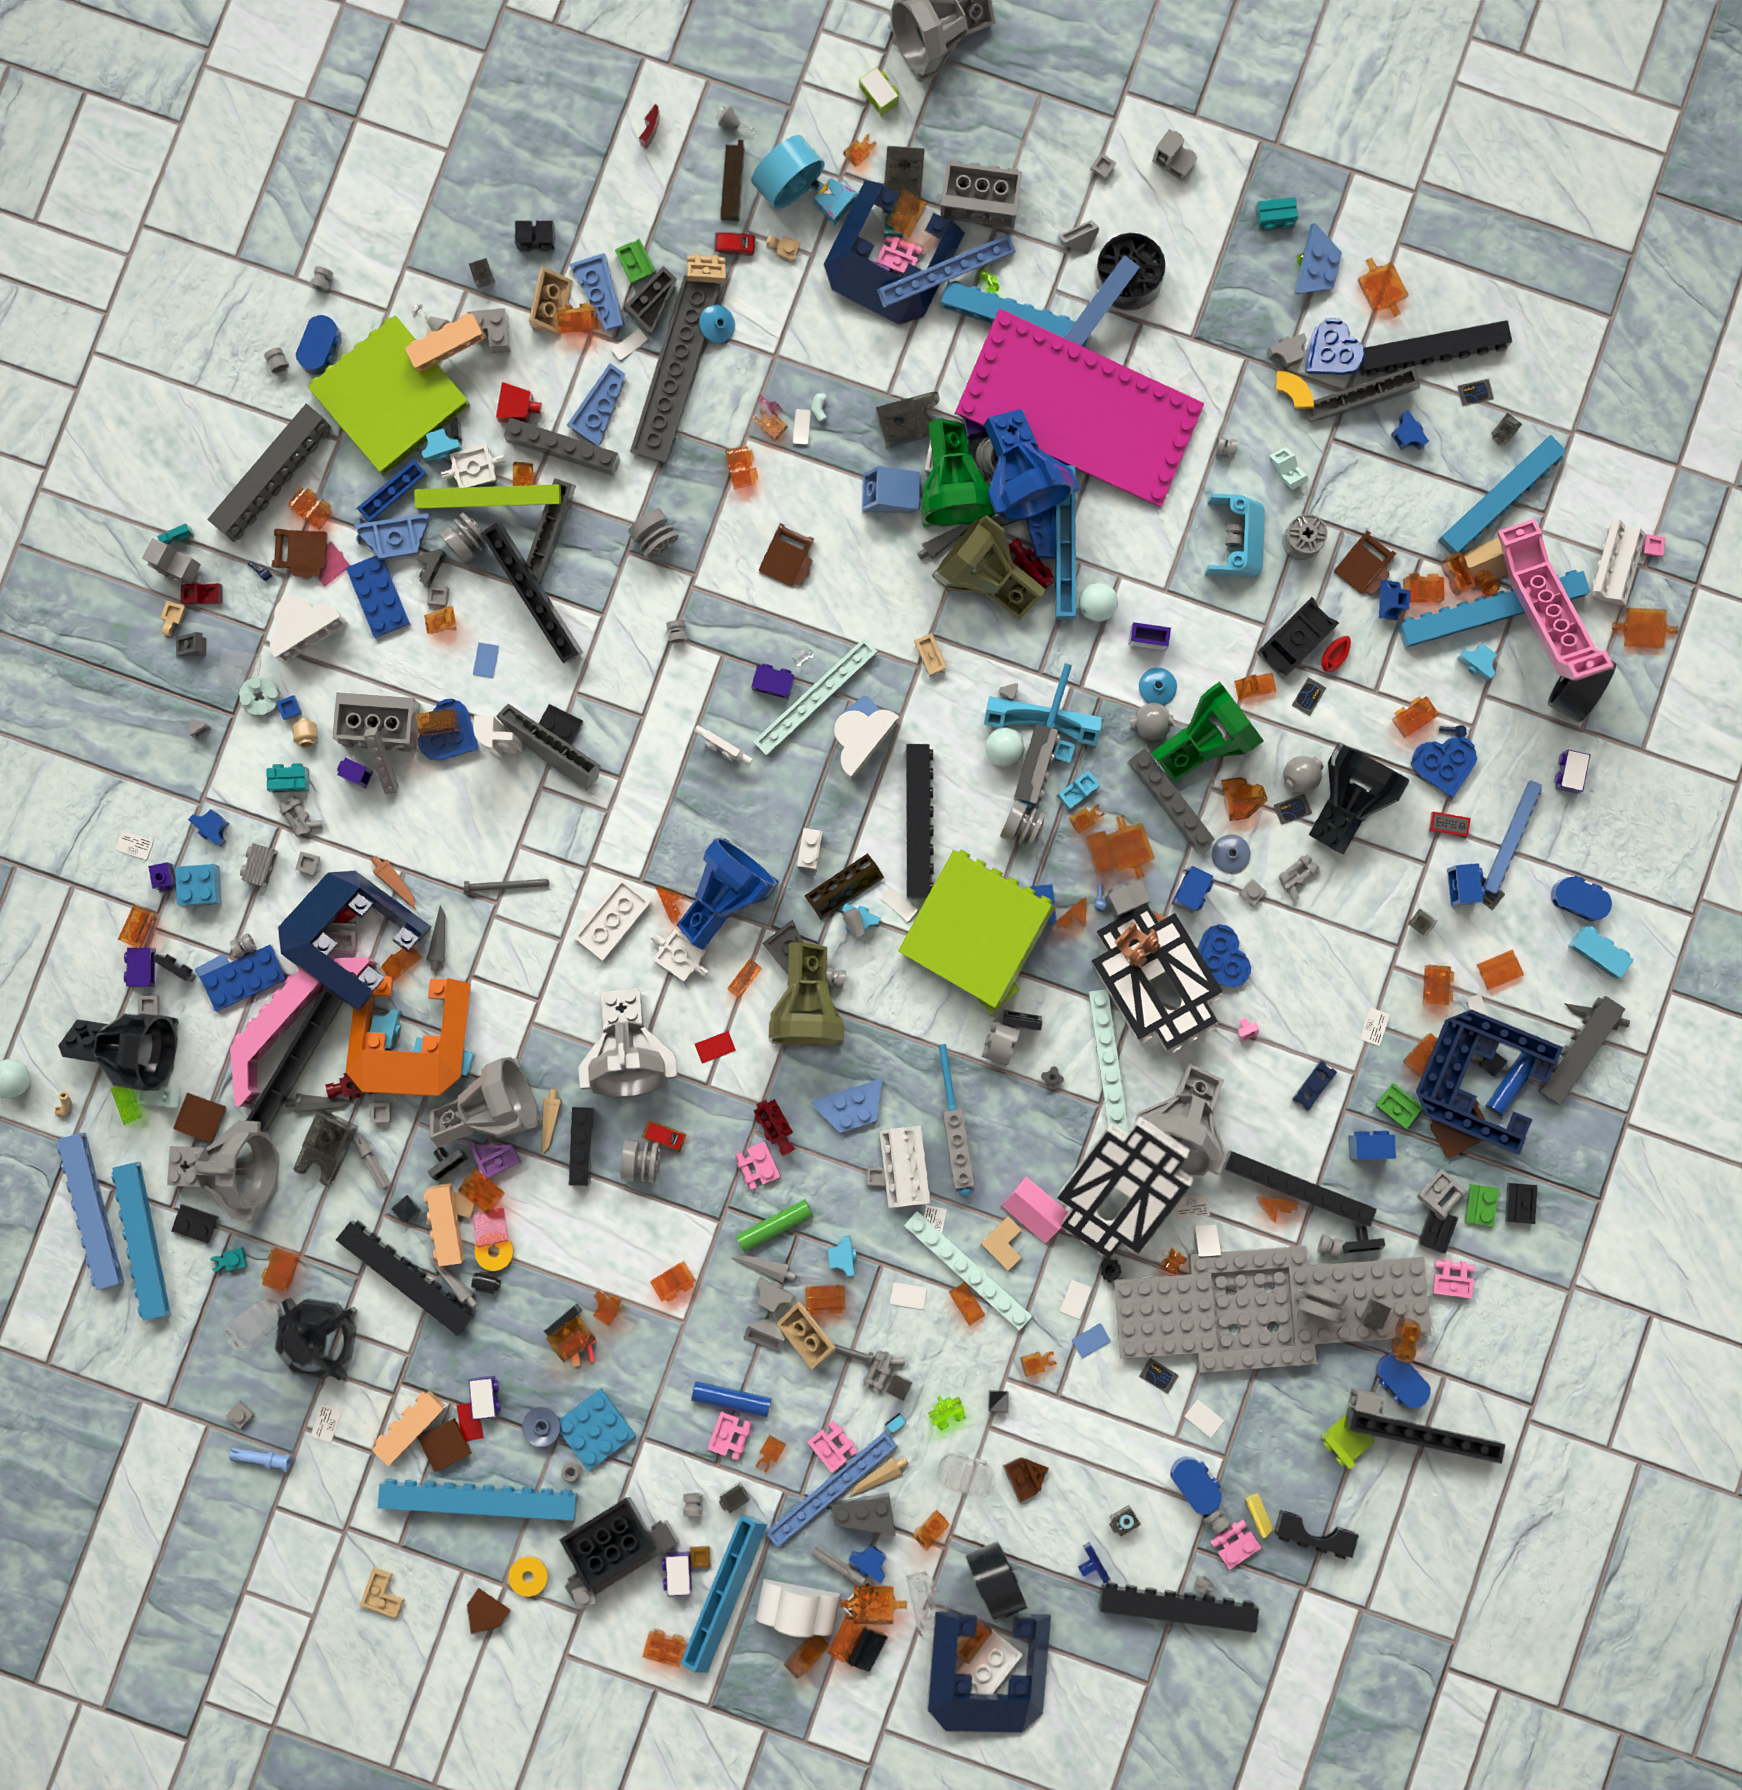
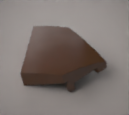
M1022 1457L1003 1465L1018 1502L1038 1494V1491L1041 1492V1485L1049 1467Z
M478 1587L467 1604L470 1633L475 1634L499 1628L511 1609Z

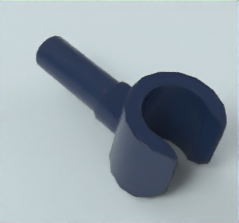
M249 561L247 563L264 581L273 576L267 567L261 570L253 562Z
M1464 725L1455 727L1439 726V731H1456L1457 737L1467 735Z

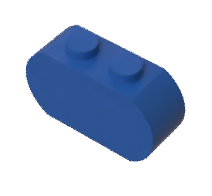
M317 315L309 319L295 356L298 363L310 374L324 373L325 369L333 364L336 348H339L341 345V331L330 317Z
M1579 876L1561 879L1554 884L1551 890V900L1556 907L1590 922L1605 918L1612 907L1611 897L1608 892L1602 890V886L1594 883L1590 885L1585 882L1584 878Z
M1388 1353L1379 1359L1376 1365V1375L1380 1378L1378 1382L1385 1390L1390 1389L1393 1393L1391 1397L1398 1405L1402 1403L1409 1408H1418L1428 1401L1431 1394L1430 1385L1404 1356L1398 1353Z
M1189 1456L1179 1458L1171 1468L1170 1476L1196 1513L1204 1515L1213 1513L1218 1509L1222 1500V1494L1218 1490L1221 1487L1214 1477L1211 1479L1208 1476L1207 1472L1209 1469L1203 1461L1199 1463L1196 1458Z

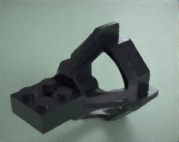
M1339 742L1328 760L1330 798L1312 827L1309 836L1344 854L1362 821H1365L1368 816L1398 802L1410 780L1389 767ZM1353 776L1373 788L1367 792V789L1358 784L1350 783V778Z
M124 1013L109 1024L77 1019L58 1047L62 1057L97 1062L113 1086L142 1091H159L174 1067L178 1041L175 1028L179 1022L177 1018L142 1013L137 1015ZM152 1034V1051L146 1067L138 1063L139 1048L143 1036Z
M288 1298L281 1302L285 1315L279 1318L275 1351L293 1375L325 1379L329 1375L334 1376L339 1381L345 1378L347 1373L342 1366L352 1359L357 1329L349 1318L357 1311L355 1306L344 1311L338 1302L307 1298L296 1305L291 1298ZM310 1308L321 1309L330 1313L332 1317L318 1325L317 1323L300 1321V1311ZM341 1327L344 1338L343 1348L335 1361L324 1355L327 1341L326 1336ZM293 1363L300 1364L302 1367L314 1365L323 1370L314 1372L304 1371Z

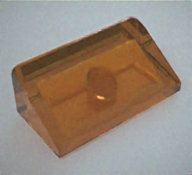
M749 959L727 990L740 998L761 971V966L752 959Z
M966 1282L949 1291L969 1326L985 1316Z

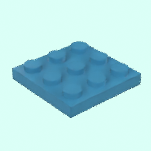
M602 1388L559 1419L561 1435L587 1471H590L636 1436Z

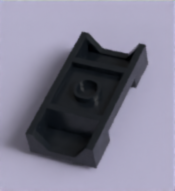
M1311 597L1257 651V654L1284 679L1339 622L1328 617L1318 607L1315 599Z

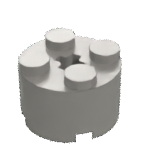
M993 1021L990 1029L991 1033L987 1035L981 1057L1008 1065L1020 1030Z

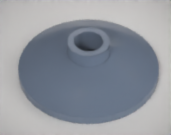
M1232 834L1225 835L1214 844L1212 858L1219 869L1229 873L1238 872L1248 864L1250 848L1242 837ZM1229 850H1235V856H1230Z
M534 1408L524 1417L522 1423L523 1434L527 1441L535 1446H548L560 1434V1420L556 1413L549 1408ZM542 1422L546 1424V1429L541 1428Z

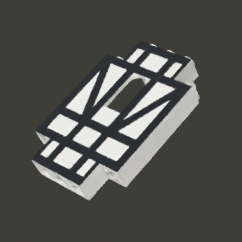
M1145 903L1096 931V935L1106 952L1091 960V964L1138 1043L1141 1041L1146 1043L1154 1038L1153 1034H1156L1161 1048L1165 1049L1167 1053L1170 1051L1175 1053L1182 1049V1044L1187 1041L1189 1044L1199 1039L1198 1035L1205 1032L1208 1034L1216 1029L1215 1025L1218 1024V1020L1207 1003L1210 1002L1212 1005L1219 1001L1223 991L1176 913L1158 922L1148 904ZM1133 922L1136 923L1137 929L1146 935H1149L1151 933L1150 930L1154 929L1157 932L1160 944L1159 949L1155 953L1148 952L1146 954L1147 961L1141 967L1131 966L1114 942ZM1132 940L1129 946L1134 950L1140 942ZM1166 972L1181 997V1006L1176 1010H1168L1163 1006L1149 982Z
M1141 1116L1128 1133L1110 1123L1060 1190L1057 1199L1063 1205L1071 1207L1061 1226L1066 1232L1075 1235L1082 1243L1091 1246L1101 1256H1105L1108 1259L1112 1257L1121 1243L1125 1244L1129 1250L1139 1254L1191 1186L1193 1178L1179 1169L1187 1159L1190 1150ZM1115 1187L1129 1196L1130 1200L1114 1220L1107 1221L1099 1216L1098 1209Z

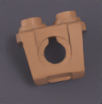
M1134 922L1114 942L1131 966L1141 967L1147 961L1146 954L1148 952L1155 953L1159 949L1160 944L1157 932L1154 929H1151V933L1146 935L1137 929ZM1138 940L1140 944L1132 950L1129 946L1130 942Z

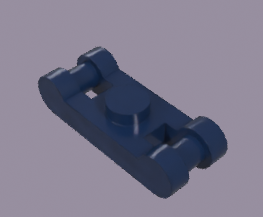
M1320 1060L1295 1093L1292 1100L1296 1103L1299 1102L1306 1111H1309L1337 1071L1333 1068L1330 1069L1323 1060ZM1320 1071L1326 1075L1323 1079L1318 1076ZM1305 1092L1311 1095L1309 1099L1303 1096Z

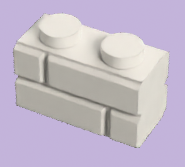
M803 828L797 868L817 870L823 831Z

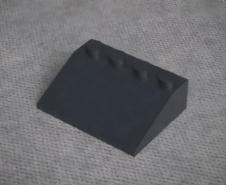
M631 1497L624 1498L559 1539L588 1592L656 1550L646 1525Z

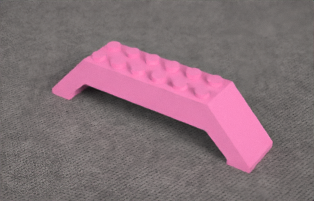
M1532 519L1498 531L1511 586L1556 673L1576 681L1613 668V663L1606 650L1601 651L1594 646L1550 564L1542 531L1536 520Z
M367 957L331 958L351 974L359 976L368 966L373 968L377 963L374 959ZM299 967V971L295 975L292 974L286 979V985L282 990L278 989L271 998L273 1000L260 1008L258 1011L260 1014L256 1019L252 1018L245 1027L247 1029L242 1034H237L232 1040L233 1044L230 1046L234 1100L235 1105L238 1107H249L261 1093L257 1086V1062L325 987Z

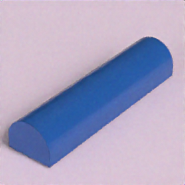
M414 459L358 506L357 510L368 522H372L425 477L427 473Z
M1520 1053L1486 1106L1503 1116L1530 1077L1528 1074L1535 1058Z
M695 1381L691 1401L768 1417L771 1397Z

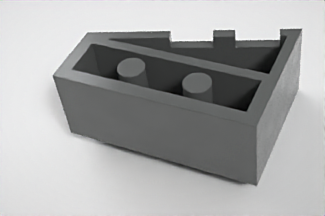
M664 266L624 306V312L650 337L677 282V279Z
M889 1493L831 1502L834 1526L896 1536Z

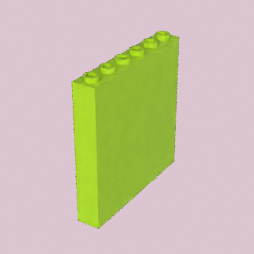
M396 315L387 318L379 329L371 331L368 338L358 342L351 352L343 354L335 365L327 367L325 373L320 377H315L308 386L314 396L383 477L427 441L426 434L442 429L450 422L451 418L457 417L470 406L466 397L437 364L420 373L414 368L405 347L409 346V343L416 339Z
M962 849L959 852L953 850L898 952L994 1008L1000 1009L1056 906L1052 905L1053 900L1042 895L1040 898L1034 895L1036 891L1030 887L1025 886V888L1018 886L1020 882L1014 878L1009 877L1006 879L1002 877L1003 872L994 867L992 870L986 868L987 863L978 858L976 861L970 859L971 854Z

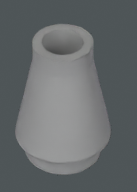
M857 907L842 913L844 922L855 938L865 934L861 912L857 910Z

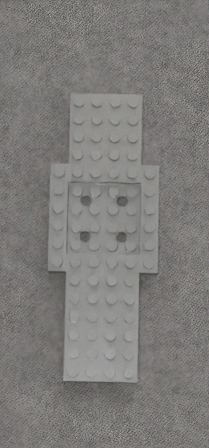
M1304 1245L1221 1251V1255L1200 1257L1199 1253L1188 1254L1190 1274L1114 1280L1120 1359L1197 1353L1198 1371L1203 1373L1317 1364L1315 1344L1432 1336L1424 1257L1308 1265L1307 1246ZM1267 1282L1274 1284V1290L1271 1293H1267L1264 1290V1285ZM1305 1282L1315 1285L1321 1284L1347 1296L1344 1306L1331 1304V1307L1340 1310L1342 1313L1339 1322L1297 1308L1300 1298L1304 1297L1313 1300L1312 1296L1303 1292ZM1228 1285H1234L1236 1288V1292L1232 1296H1228L1225 1292ZM1378 1306L1381 1310L1380 1317L1371 1319L1367 1314L1369 1307ZM1372 1309L1371 1314L1373 1316H1376L1378 1313L1377 1310ZM1271 1321H1275L1278 1324V1328L1274 1332H1270L1267 1328L1268 1323ZM1232 1324L1239 1326V1332L1235 1335L1229 1333V1327Z

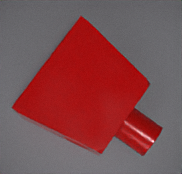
M504 382L501 383L496 413L498 422L508 423L509 418L529 422L531 413L541 414L542 403L533 402V395L530 391Z

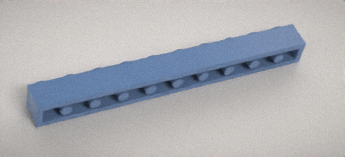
M1532 780L1528 781L1483 886L1486 892L1491 894L1499 892L1501 888L1499 885L1505 879V871H1508L1510 867L1509 862L1515 855L1514 850L1519 846V838H1522L1524 834L1523 829L1528 825V817L1532 815V808L1538 801L1536 798L1542 792V784Z

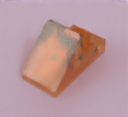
M514 462L513 486L534 485L536 473L533 472V463Z
M453 606L424 615L427 634H434L443 630H457Z
M1273 673L1259 676L1255 674L1234 681L1238 700L1276 692Z
M661 886L655 887L671 923L679 921L678 916L681 914L677 905H672V903L684 898L685 895Z
M1085 896L1057 920L1055 925L1058 928L1062 926L1064 928L1068 927L1074 921L1072 919L1073 916L1083 927L1086 926L1087 899Z
M414 946L409 952L401 949L395 955L391 954L383 963L381 969L388 977H393L395 981L423 957Z
M1256 1197V1201L1274 1223H1276L1278 1208H1280V1212L1291 1213L1292 1210H1297L1298 1202Z
M935 1510L922 1525L914 1530L913 1537L927 1551L950 1523L938 1510Z

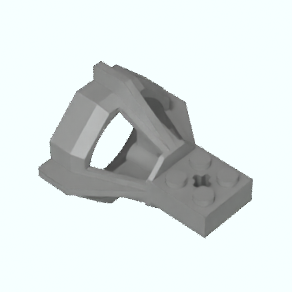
M894 0L889 13L891 22H888V28L893 30L895 43L907 66L915 71L916 80L921 82L939 74L957 43L966 35L995 24L992 0ZM918 27L921 30L925 43V48L918 36L916 28Z
M639 988L601 992L604 1029L600 1038L578 1066L580 1088L582 1090L592 1089L594 1094L625 1098L648 1095L667 1085V1079L676 1078L675 1054L644 1027ZM624 1008V1013H620L619 1010ZM624 1070V1073H612Z
M506 1057L486 1064L482 1069V1075L462 1094H459L458 1099L430 1110V1139L437 1147L475 1132L503 1137L508 1134L522 1133L542 1124V1120L537 1114L535 1098L526 1075L520 1069L519 1060Z
M1190 1063L1183 1071L1174 1097L1140 1111L1134 1124L1141 1116L1165 1134H1170L1169 1136L1177 1142L1181 1143L1182 1139H1186L1199 1147L1203 1152L1189 1151L1187 1159L1179 1168L1186 1174L1204 1176L1210 1171L1218 1175L1221 1172L1227 1153L1213 1119V1109L1224 1080Z
M237 1121L208 1147L170 1146L167 1185L204 1188L231 1218L252 1220L254 1219L255 1209L264 1207L277 1186L279 1154L269 1134L260 1133V1122ZM245 1142L252 1149L255 1163L237 1162L239 1152ZM235 1175L254 1176L248 1192L241 1198L237 1191Z

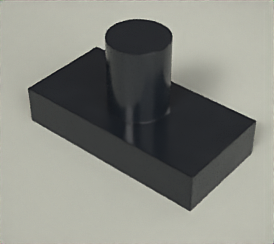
M440 1147L433 1153L439 1163L427 1172L432 1179L438 1181L466 1161L468 1157L460 1149L448 1155L444 1147Z
M1367 1227L1355 1228L1357 1241L1345 1242L1343 1252L1354 1253L1382 1250L1385 1247L1384 1238L1369 1240Z

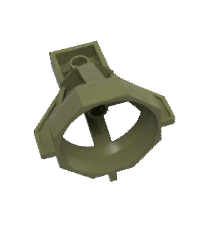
M984 515L971 523L932 574V577L948 590L980 593L987 595V597H992L1019 620L1035 605L1046 590L1013 563L1005 530L989 516Z
M804 942L789 943L788 988L771 1012L769 1042L773 1044L841 1046L844 1044L845 1025L832 1003L828 989L829 984L826 983V946ZM815 1012H821V1013H822V1014H801V1013H815Z

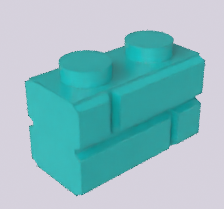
M1296 197L1257 202L1255 209L1258 228L1272 230L1275 226L1290 228L1296 224L1298 220Z
M294 763L291 764V767H284V764H273L272 768L266 769L267 791L271 793L309 791V768L303 767V764Z

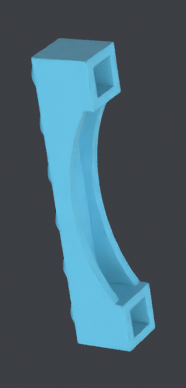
M989 696L984 725L999 728L1014 724H1040L1046 726L1051 708ZM1059 709L1054 729L1072 736L1078 740V743L1097 746L1102 717Z

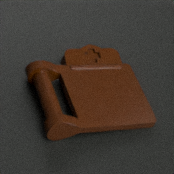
M780 523L759 567V572L789 586L794 584L802 585L804 580L810 575V567L813 560L807 554L814 542V538L810 536L807 538L785 528V525ZM781 534L804 544V549L802 550L780 540Z
M274 529V536H276L275 554L271 567L290 568V573L293 576L302 577L303 579L320 577L321 569H325L327 532ZM283 537H289L287 561H282Z
M1366 530L1335 568L1334 572L1359 593L1364 594L1366 592L1372 596L1380 589L1381 581L1388 578L1389 572L1385 567L1397 553L1393 550H1388ZM1365 541L1386 557L1384 561H1381L1362 544Z
M1476 1100L1472 1112L1474 1116L1485 1120L1478 1107L1480 1104ZM1430 1118L1432 1121L1430 1128L1447 1158H1451L1483 1141Z

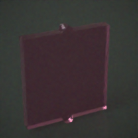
M332 542L327 544L325 569H321V575L317 577L324 586L343 573L346 567L351 566L343 557V552H339Z
M504 1208L487 1209L485 1212L472 1214L477 1247L494 1246L496 1243L509 1241Z

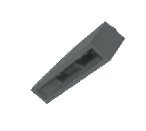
M1415 366L1314 400V408L1305 409L1309 422L1350 412L1420 389Z
M554 478L552 485H561V504L545 505L526 561L540 584L557 544L576 485Z
M507 704L497 714L496 717L523 744L557 771L587 790L598 779L600 764L510 704Z

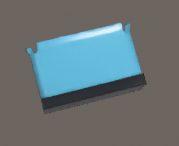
M898 1413L884 1425L892 1434L904 1425L906 1421Z

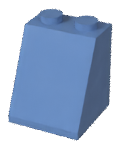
M878 466L864 473L862 511L912 513L919 510L921 498L919 497V489L921 487L920 472Z

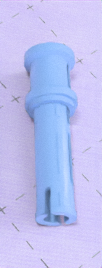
M232 1447L231 1451L233 1452H230L229 1460L264 1465L269 1470L275 1468L288 1472L291 1464V1455H277L272 1451L266 1454Z

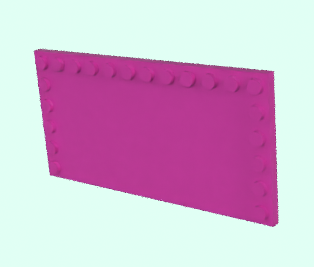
M999 308L954 414L985 428L984 423L988 417L1022 409L1038 447L1043 452L1065 465L1075 466L1076 470L1157 507H1161L1204 403Z

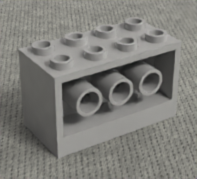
M958 160L947 161L940 216L947 220L952 219L954 221L1014 229L1022 172L1015 168H1008L1006 170L994 165L985 167L978 163L963 164Z
M336 692L332 738L338 744H342L343 747L353 748L354 745H359L361 748L368 749L364 738L366 729L378 728L386 750H392V747H395L399 751L410 752L411 749H416L420 703L414 698Z

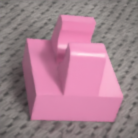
M1247 1018L1239 1020L1241 1029L1238 1030V1038L1240 1042L1259 1034L1256 1022L1250 1025Z

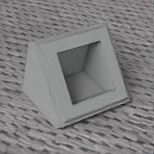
M1018 683L1000 687L999 695L1013 701L1018 689Z
M190 719L188 734L197 738L211 727L205 722Z

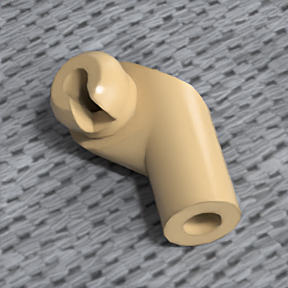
M66 1091L60 1092L58 1095L61 1107L55 1108L56 1117L62 1116L63 1118L69 1113L72 1101Z

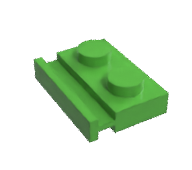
M640 238L615 249L631 285L648 278L652 274H656Z
M1391 1083L1390 1087L1375 1104L1404 1129L1410 1126L1418 1113L1423 1109L1418 1102L1394 1083Z
M1469 1184L1464 1222L1494 1227L1499 1188Z

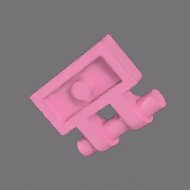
M887 236L885 242L891 244V247L882 246L876 263L889 267L890 270L903 275L908 263L916 266L918 258L912 255L913 253L921 255L923 248L916 246V243L905 242L898 236ZM898 247H900V248H902V249L907 250V252H906V254H905V253L900 252V251H898V250H896V249H897Z
M765 1141L747 1149L750 1155L748 1158H744L742 1152L735 1154L738 1161L736 1164L738 1168H741L745 1177L743 1178L744 1182L748 1184L750 1190L757 1188L755 1179L760 1178L762 1184L781 1177ZM753 1162L757 1173L751 1174L748 1163Z
M1443 1259V1261L1435 1260L1434 1267L1441 1268L1442 1274H1434L1432 1293L1472 1298L1474 1279L1467 1278V1272L1474 1273L1475 1265L1463 1261L1455 1263L1447 1259ZM1450 1270L1459 1271V1277L1450 1276Z
M721 1411L708 1450L726 1456L728 1449L734 1450L732 1458L739 1460L741 1453H744V1444L747 1436H750L752 1422L745 1420L743 1427L737 1425L739 1417ZM734 1432L740 1434L737 1443L731 1442Z
M834 1420L827 1425L831 1429V1433L827 1435L822 1429L808 1440V1444L831 1473L847 1461L843 1453L848 1451L853 1456L858 1452L853 1446L854 1442L845 1436L842 1432V1427L840 1425L837 1426ZM835 1437L843 1444L839 1449L832 1441Z
M1244 1520L1237 1524L1236 1522L1230 1525L1231 1528L1217 1534V1537L1211 1541L1215 1548L1220 1544L1224 1547L1218 1551V1554L1229 1570L1262 1548L1250 1530L1244 1534L1241 1530L1247 1527ZM1236 1534L1238 1538L1228 1544L1226 1540Z

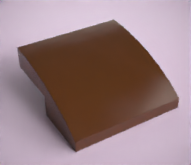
M187 1092L173 1129L212 1143L226 1106Z
M455 1418L417 1437L434 1472L472 1454Z

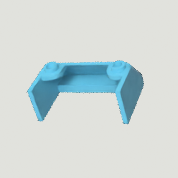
M1212 493L1207 501L1208 505H1228L1233 513L1245 515L1243 551H1235L1230 554L1227 566L1208 565L1204 575L1258 576L1263 568L1264 506L1260 502L1243 495Z

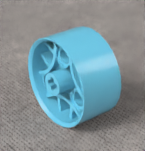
M795 135L781 142L764 157L753 172L751 183L774 209H782L796 201L810 188L812 183L821 175L825 162L801 135Z

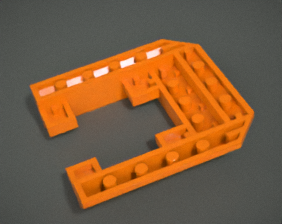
M383 976L384 981L371 994V998L359 1011L353 1008L345 1072L364 1093L441 1096L461 1079L471 983L451 978L430 979L428 998L445 1000L441 1036L423 1035L421 1052L385 1051L387 1034L370 1032L375 996L392 997L394 978Z

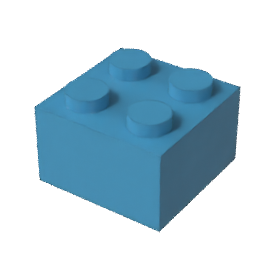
M205 864L175 867L178 906L190 907L222 904L220 867L218 865Z

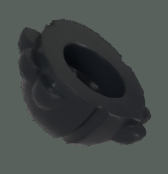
M1106 1259L1103 1261L1101 1275H1103L1104 1280L1111 1283L1112 1280L1117 1279L1122 1273L1121 1265L1118 1264L1117 1260Z

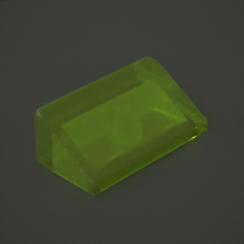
M118 1086L111 1088L124 1125L143 1118L132 1089Z

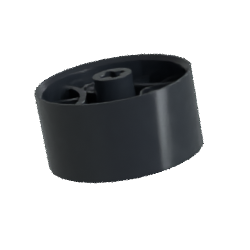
M1124 233L1112 238L1102 248L1097 261L1095 280L1099 290L1105 282L1103 278L1107 279L1111 274V271L1100 268L1101 264H1113L1115 268L1122 259L1120 253L1127 252L1129 254L1127 257L1140 266V268L1112 306L1122 310H1135L1147 306L1159 294L1164 279L1166 263L1161 248L1154 240L1139 233ZM1145 251L1151 257L1146 260L1140 254ZM1151 273L1153 277L1147 278L1144 274ZM1142 289L1143 294L1134 296L1132 291Z
M1612 661L1613 668L1576 681L1560 676L1550 694L1548 706L1580 723L1592 711L1606 690L1615 672L1616 662Z
M998 1541L966 1555V1560L977 1589L995 1623L1028 1608L1017 1583L1016 1575L1011 1565H1009Z

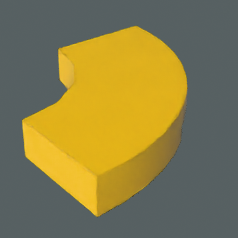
M1277 371L1276 390L1289 395L1294 401L1295 409L1314 408L1313 396L1307 384L1292 373Z

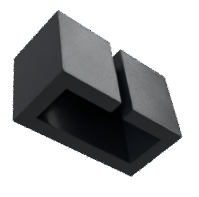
M515 221V244L517 249L525 252L531 251V249H539L540 251L555 249V225L553 221H536V226H533L532 221Z

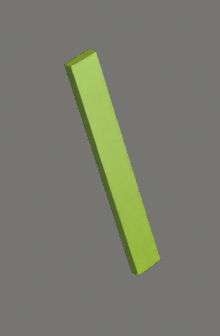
M561 485L414 489L415 509L561 504Z

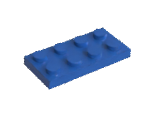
M376 556L346 567L374 638L410 624L385 560H379Z
M271 944L200 976L215 1012L287 979Z

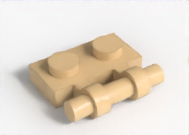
M696 253L695 255H687V281L725 283V257H718V255L701 256V254Z

